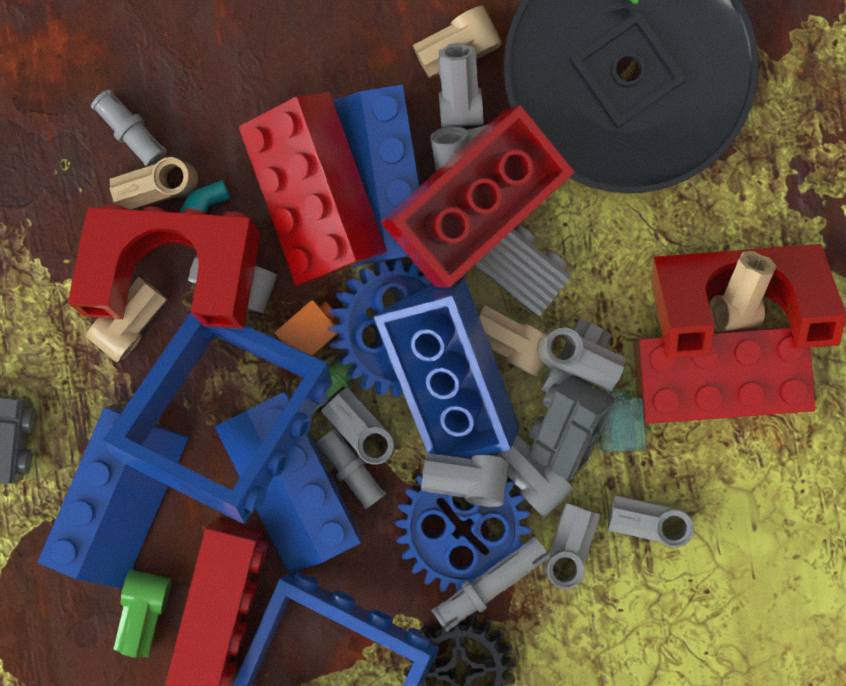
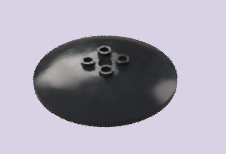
M522 0L511 23L504 53V83L510 108L522 106L574 170L575 173L569 179L593 189L620 194H641L675 186L692 178L715 162L728 149L744 125L753 103L758 78L756 39L750 19L740 0H639L637 5L629 0ZM624 59L634 61L639 68L637 79L633 81L622 80L616 71L617 63Z

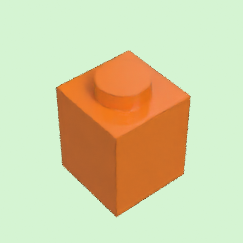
M311 300L274 333L283 343L314 356L339 335V333L329 331L328 327L338 324L340 318L330 313V309L333 308L327 301L319 305L316 300Z

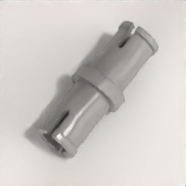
M111 89L103 91L94 99L91 108L115 131L114 137L118 142H125L146 167L156 164L167 153L166 148L161 146L143 126L144 120L138 114L133 115L114 95Z
M336 428L315 443L338 471L336 477L340 482L344 480L363 504L365 510L386 495V492L381 489L363 465L366 462L356 456Z

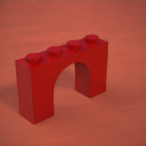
M106 204L103 208L87 207L68 304L83 317L123 320L132 274L140 260L157 247L167 244H183L196 250L199 261L190 313L203 326L244 329L261 233L248 216L238 212H225L223 216L208 215L196 209H186L183 213H170L162 208L152 206L144 207L143 211L128 210L116 204Z
M822 244L655 256L653 259L651 287L668 358L711 355L714 321L709 302L716 295H724L742 252L755 251L762 256L769 257L776 265L764 296L776 302L784 310L797 348L835 346L841 343L846 312Z

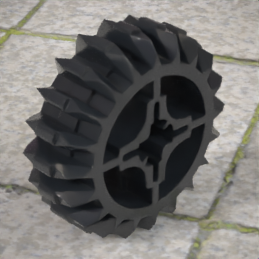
M475 612L467 616L466 622H459L448 632L445 631L437 618L436 624L438 628L436 630L425 622L422 624L421 629L424 635L431 640V643L438 645L442 641L451 638L452 646L449 654L445 657L435 658V663L432 664L423 686H434L428 678L436 676V680L448 681L453 686H469L475 678L486 676V672L492 671L493 674L486 686L512 685L515 683V676L506 670L515 668L516 660L512 657H505V655L513 650L511 642L497 644L504 636V631L501 628H497L488 634L491 627V619L485 617L479 626H476ZM464 637H469L482 643L490 651L493 658H484L483 654L476 655L470 653L465 648ZM458 649L461 650V659L465 660V666H467L464 670L465 674H463L462 685L459 683V674H455L454 668ZM405 657V659H406L407 661H409V662H411V663L414 662V661H412V660H410V659H408V658ZM412 665L404 668L405 677L408 676Z

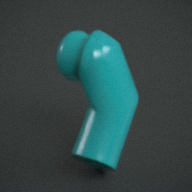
M224 180L189 193L180 213H183L186 209H196L206 213L208 207L231 199Z

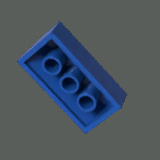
M403 84L360 91L333 100L387 250L382 255L352 267L408 259L410 257L380 223L419 188Z
M460 278L450 288L426 287L376 313L374 320L427 453L471 459L472 456L489 455L511 450L520 425L465 278Z
M290 390L215 426L240 477L292 397ZM308 430L302 440H296L289 452V461L285 470L280 476L273 477L266 488L267 494L263 505L257 504L256 510L288 574L322 563L360 544L363 537L318 446L315 444L316 442L310 430Z
M114 404L103 408L37 563L76 580L123 589L128 571L135 566L169 486L113 458L103 439L124 410V408ZM156 423L142 446L179 464L190 437Z

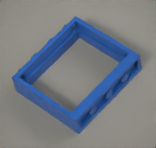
M190 313L107 433L103 442L114 459L245 524L257 504L263 505L267 494L266 488L273 477L280 476L285 470L289 461V452L296 440L300 441L306 436L311 425V416L318 405H324L327 402V392L333 384L328 364L246 325L244 329L203 326ZM214 336L303 377L233 490L142 446Z
M296 572V574L291 573L279 579L233 685L253 686L290 599L414 661L403 686H423L440 647L431 643L430 639L422 636V631L414 628L405 630L393 624L394 619L390 615L376 609H371L369 612L355 605L356 599L351 595L338 590L330 592L318 586L319 581L315 577H306Z

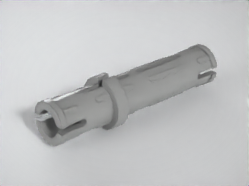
M534 536L519 549L509 554L469 583L467 580L462 583V589L445 602L434 607L432 612L445 631L448 632L475 611L482 612L487 608L485 606L486 603L526 576L534 568L549 560L550 556Z

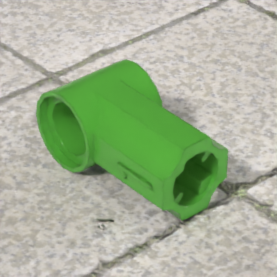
M133 569L128 571L121 594L120 604L124 607L114 650L122 655L134 658H148L151 655L159 616L163 614L170 594L171 578Z

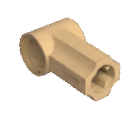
M481 5L459 15L451 22L449 27L414 44L413 48L421 66L430 79L440 74L439 50L444 49L448 44L464 43L468 46H474L476 59L500 47L503 42L485 7Z
M168 157L163 158L154 165L109 179V189L113 202L116 205L123 206L128 210H137L171 198L188 196L197 187L198 174L195 168L188 162ZM180 167L184 176L183 181L179 187L172 189L167 183L168 173L171 169Z
M755 251L742 252L724 295H716L709 302L716 332L756 330L761 327L765 318L762 298L776 269V265L769 257L762 256Z
M138 277L129 288L123 320L98 318L89 328L85 337L119 364L136 347L142 338L140 333L168 299L152 284L142 277Z
M484 305L479 318L491 350L505 356L506 361L538 378L545 364L538 356L537 346L538 341L545 333L524 323V325H521ZM555 339L551 343V351L557 343Z

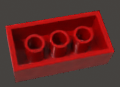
M330 92L296 96L239 126L296 286L328 277L387 252Z
M519 105L504 110L380 223L435 287L450 288L575 172L522 106Z
M790 327L726 333L716 332L713 333L711 355L680 358L667 357L663 337L633 339L638 419L644 424L815 411L811 347L797 348Z
M219 517L205 528L165 686L233 685L238 662L232 661V657L237 656L239 648L243 646L249 622L242 621L243 614L248 615L250 606L252 607L259 586V582L252 581L254 573L258 574L260 566L263 567L269 547V542L262 541L265 529Z

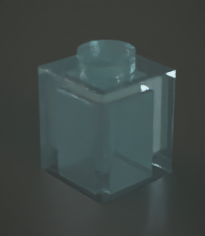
M630 390L605 392L614 398V404L598 437L599 449L604 453L646 449L642 398L631 397Z

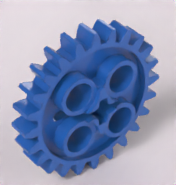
M391 260L389 269L385 262L374 263V273L369 268L360 269L359 273L362 282L354 278L347 279L346 283L351 293L342 292L336 294V297L344 305L343 308L330 309V313L340 318L339 324L329 326L328 330L339 333L340 339L331 343L330 347L343 349L344 353L336 362L341 365H352L346 375L348 378L355 379L362 375L359 387L369 389L375 383V394L385 395L389 388L391 396L401 397L403 390L375 320L366 314V309L370 308L375 314L386 309L382 303L383 293L386 289H390L393 292L395 303L426 287L434 285L422 271L418 273V266L414 262H408L403 269L401 260ZM368 325L374 329L376 337L370 347H367L362 340L363 330Z
M418 474L417 481L420 486L422 485V475ZM511 479L506 481L504 503L499 507H486L475 504L461 507L454 503L453 496L423 492L421 488L416 490L407 487L405 492L412 499V502H399L398 508L408 514V516L396 519L395 521L396 526L407 529V532L397 536L396 540L397 543L409 544L410 546L402 553L403 559L413 557L417 559L412 566L411 571L413 574L425 569L427 570L425 584L428 585L437 577L440 579V591L444 592L451 582L455 583L456 591L458 592L462 589V583L467 580L469 583L513 553L515 549L517 550L523 546L525 542L519 539V535L531 533V529L525 524H520L519 520L526 518L530 514L528 509H516V505L524 499L520 493L509 495L515 483ZM438 498H443L462 521H466L468 518L472 519L470 522L471 531L489 549L487 554H482L464 531H460L457 534L454 533L456 529L455 522L437 504ZM431 514L441 516L446 523L444 529L438 534H429L424 531L421 524L426 516ZM492 517L498 518L504 524L500 535L492 538L483 535L480 528L484 520ZM463 545L472 550L473 556L468 563L458 565L451 561L449 555L456 546Z

